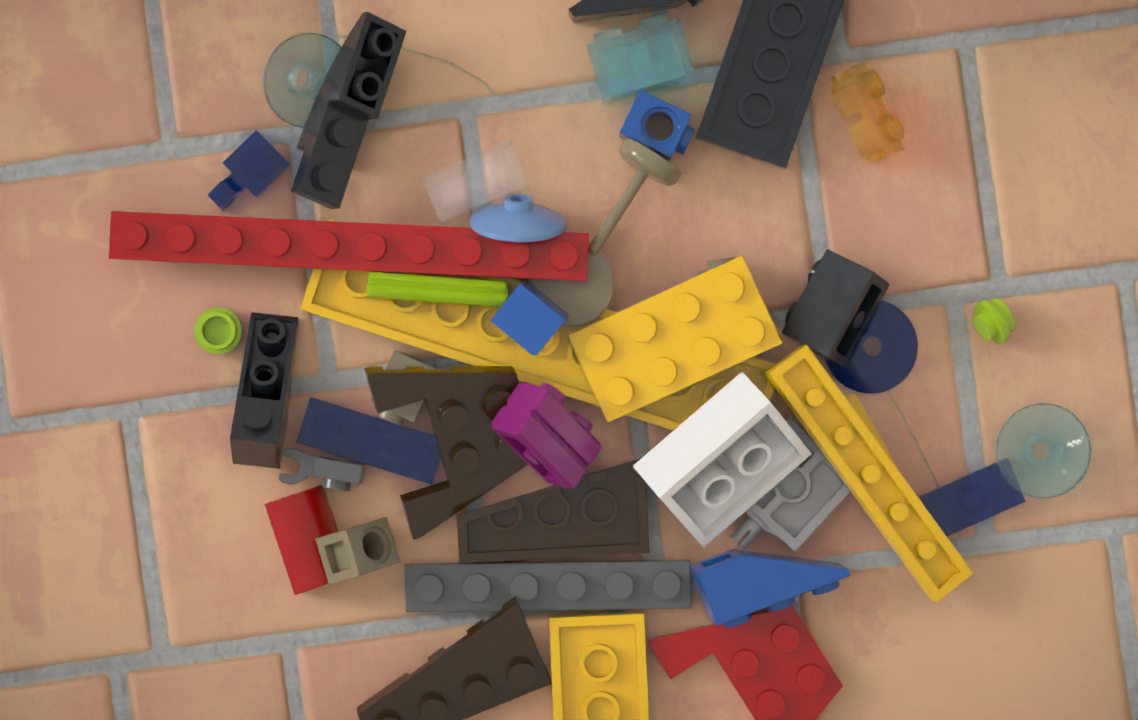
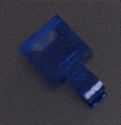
M256 130L222 162L232 174L221 181L208 196L224 211L246 189L258 198L291 165Z

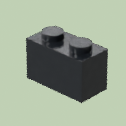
M827 249L822 259L812 266L808 275V284L799 301H796L788 310L785 318L786 325L781 333L799 345L807 344L812 352L845 368L890 284L874 271Z

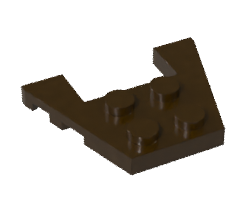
M382 366L364 368L374 407L378 414L424 399L428 409L447 479L446 481L400 495L413 540L421 538L528 465L491 428V422L503 406H507V399L519 384L517 374L512 366H452V370H425L423 366H406L405 370H384Z

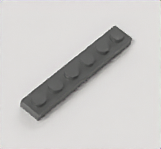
M690 560L405 564L406 612L501 611L502 605L515 596L522 611L691 608Z

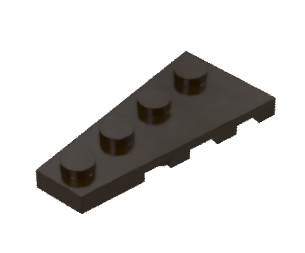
M641 458L584 475L576 487L570 490L552 485L457 515L459 563L650 553L646 481L633 467Z

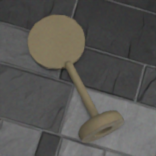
M625 138L620 146L619 153L627 163L637 169V172L589 245L587 282L529 279L533 286L569 314L570 317L562 326H582L597 319L608 307L614 292L613 273L607 259L599 251L646 178L649 177L665 186H672L682 175L681 171L670 162L630 138Z

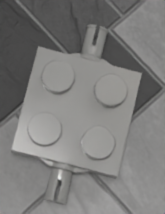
M789 417L785 421L812 455L746 511L749 517L730 536L737 543L750 530L738 544L744 551L760 532L764 530L778 536L796 552L850 493L849 488L811 436Z

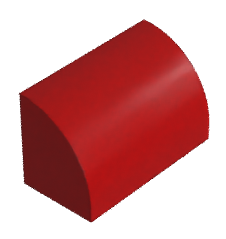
M319 485L264 504L294 595L329 584L315 539L339 532L325 488Z

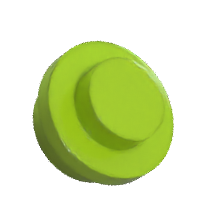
M993 298L990 301L981 300L974 305L975 316L972 318V322L978 334L984 340H992L997 344L1007 341L1010 337V332L1016 328V322L1006 304L998 298Z
M222 307L210 308L198 317L194 327L195 338L199 346L206 352L217 355L226 354L235 349L242 338V324L238 316L231 310Z

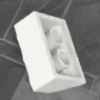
M741 372L635 463L633 467L704 548L812 455V453L772 403Z

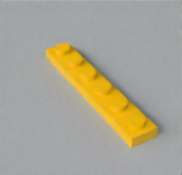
M807 344L800 345L764 373L932 602L938 603L974 574Z

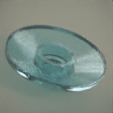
M317 33L297 34L284 40L270 55L264 70L263 89L268 105L282 121L295 127L304 128L324 79L341 49V46L333 39ZM305 70L307 81L303 86L299 87L296 83L297 76L300 71Z
M1038 403L1019 409L1005 421L997 437L996 460L1002 476L1014 489L1030 497L1053 498L1069 492L1082 480L1090 464L1091 443L1084 425L1072 412L1055 404ZM1039 441L1047 446V455L1041 460L1036 459L1032 454L1033 445Z

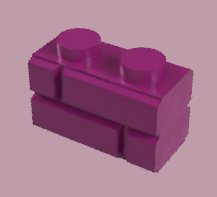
M526 382L520 383L507 399V406H503L491 422V428L545 482L568 490L575 488L586 472L585 467L591 465L602 449L601 443L590 433L593 428L592 423L575 411H568L563 405L566 397L552 385L542 383L541 386Z

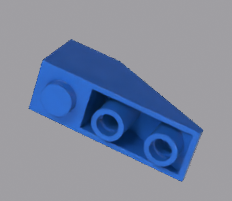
M733 549L690 565L708 619L716 626L723 624L724 628L742 625L751 620L750 613L766 607L770 612L787 608L796 602L795 596L812 591L813 595H820L830 592L840 586L838 580L850 576L849 570L837 562Z

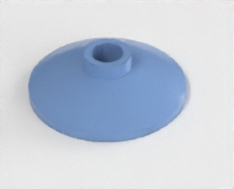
M510 194L504 197V203L490 205L474 212L470 218V227L479 235L494 240L536 242L548 240L562 234L566 229V219L560 213L550 208L533 204V197L529 195Z

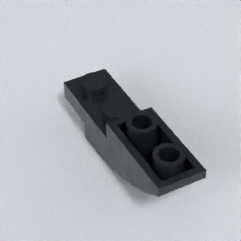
M370 12L362 13L332 63L305 123L297 145V149L304 151L291 192L329 209L340 208L368 120L378 119L406 30Z

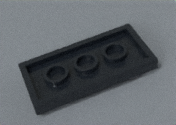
M743 0L695 139L785 170L844 0Z

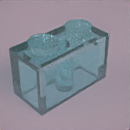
M662 14L640 21L641 29L622 34L621 27H617L593 35L595 42L587 44V53L602 104L636 95L640 90L646 92L694 77V68L679 18L668 21L667 15Z

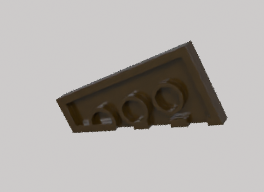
M516 596L503 604L502 610L484 622L482 619L466 630L467 635L447 649L442 647L428 657V662L413 673H405L357 707L359 719L464 720L552 684Z

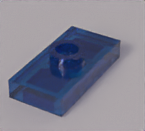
M1002 458L918 496L947 537L1026 502L1007 458Z

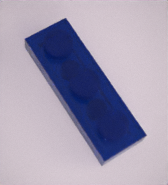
M310 397L296 441L303 445L430 485L434 483L441 460L435 435L407 426H399L388 420L315 397Z

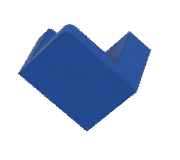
M525 280L518 285L490 321L531 355H537L570 316L529 281Z

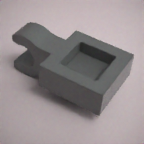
M289 448L283 451V456L294 457L299 461L300 470L296 475L279 474L278 480L282 483L289 485L298 484L310 475L323 478L322 487L342 491H350L351 483H363L366 464L310 455L297 448Z

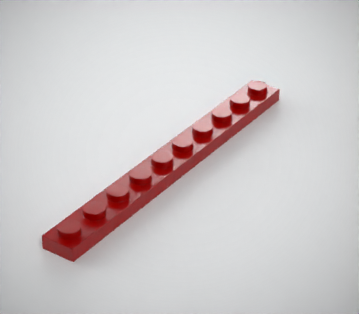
M111 211L109 259L578 282H587L589 233L563 232L557 237L543 241L507 242L484 237L467 227Z

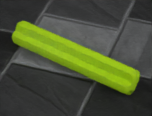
M371 272L367 280V294L372 298L501 307L508 299L509 286L506 282Z

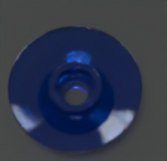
M881 300L845 368L826 358L824 359L831 374L845 387L860 393H881L900 384L911 372L918 351L917 335L911 321L899 308ZM869 337L877 338L881 344L880 351L874 356L868 355L863 347L865 340Z

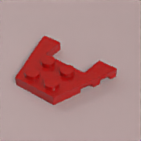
M793 605L778 611L770 612L764 610L750 614L751 620L732 628H724L723 624L718 626L715 624L703 625L666 636L654 637L647 641L670 679L710 654H714L755 720H816L843 687Z

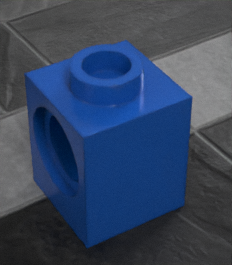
M640 90L619 132V137L624 140L625 138L635 140L662 158L670 161L674 151L682 155L684 154L695 129L687 126L692 114ZM661 115L670 120L673 132L669 138L655 140L648 135L645 125L651 117Z

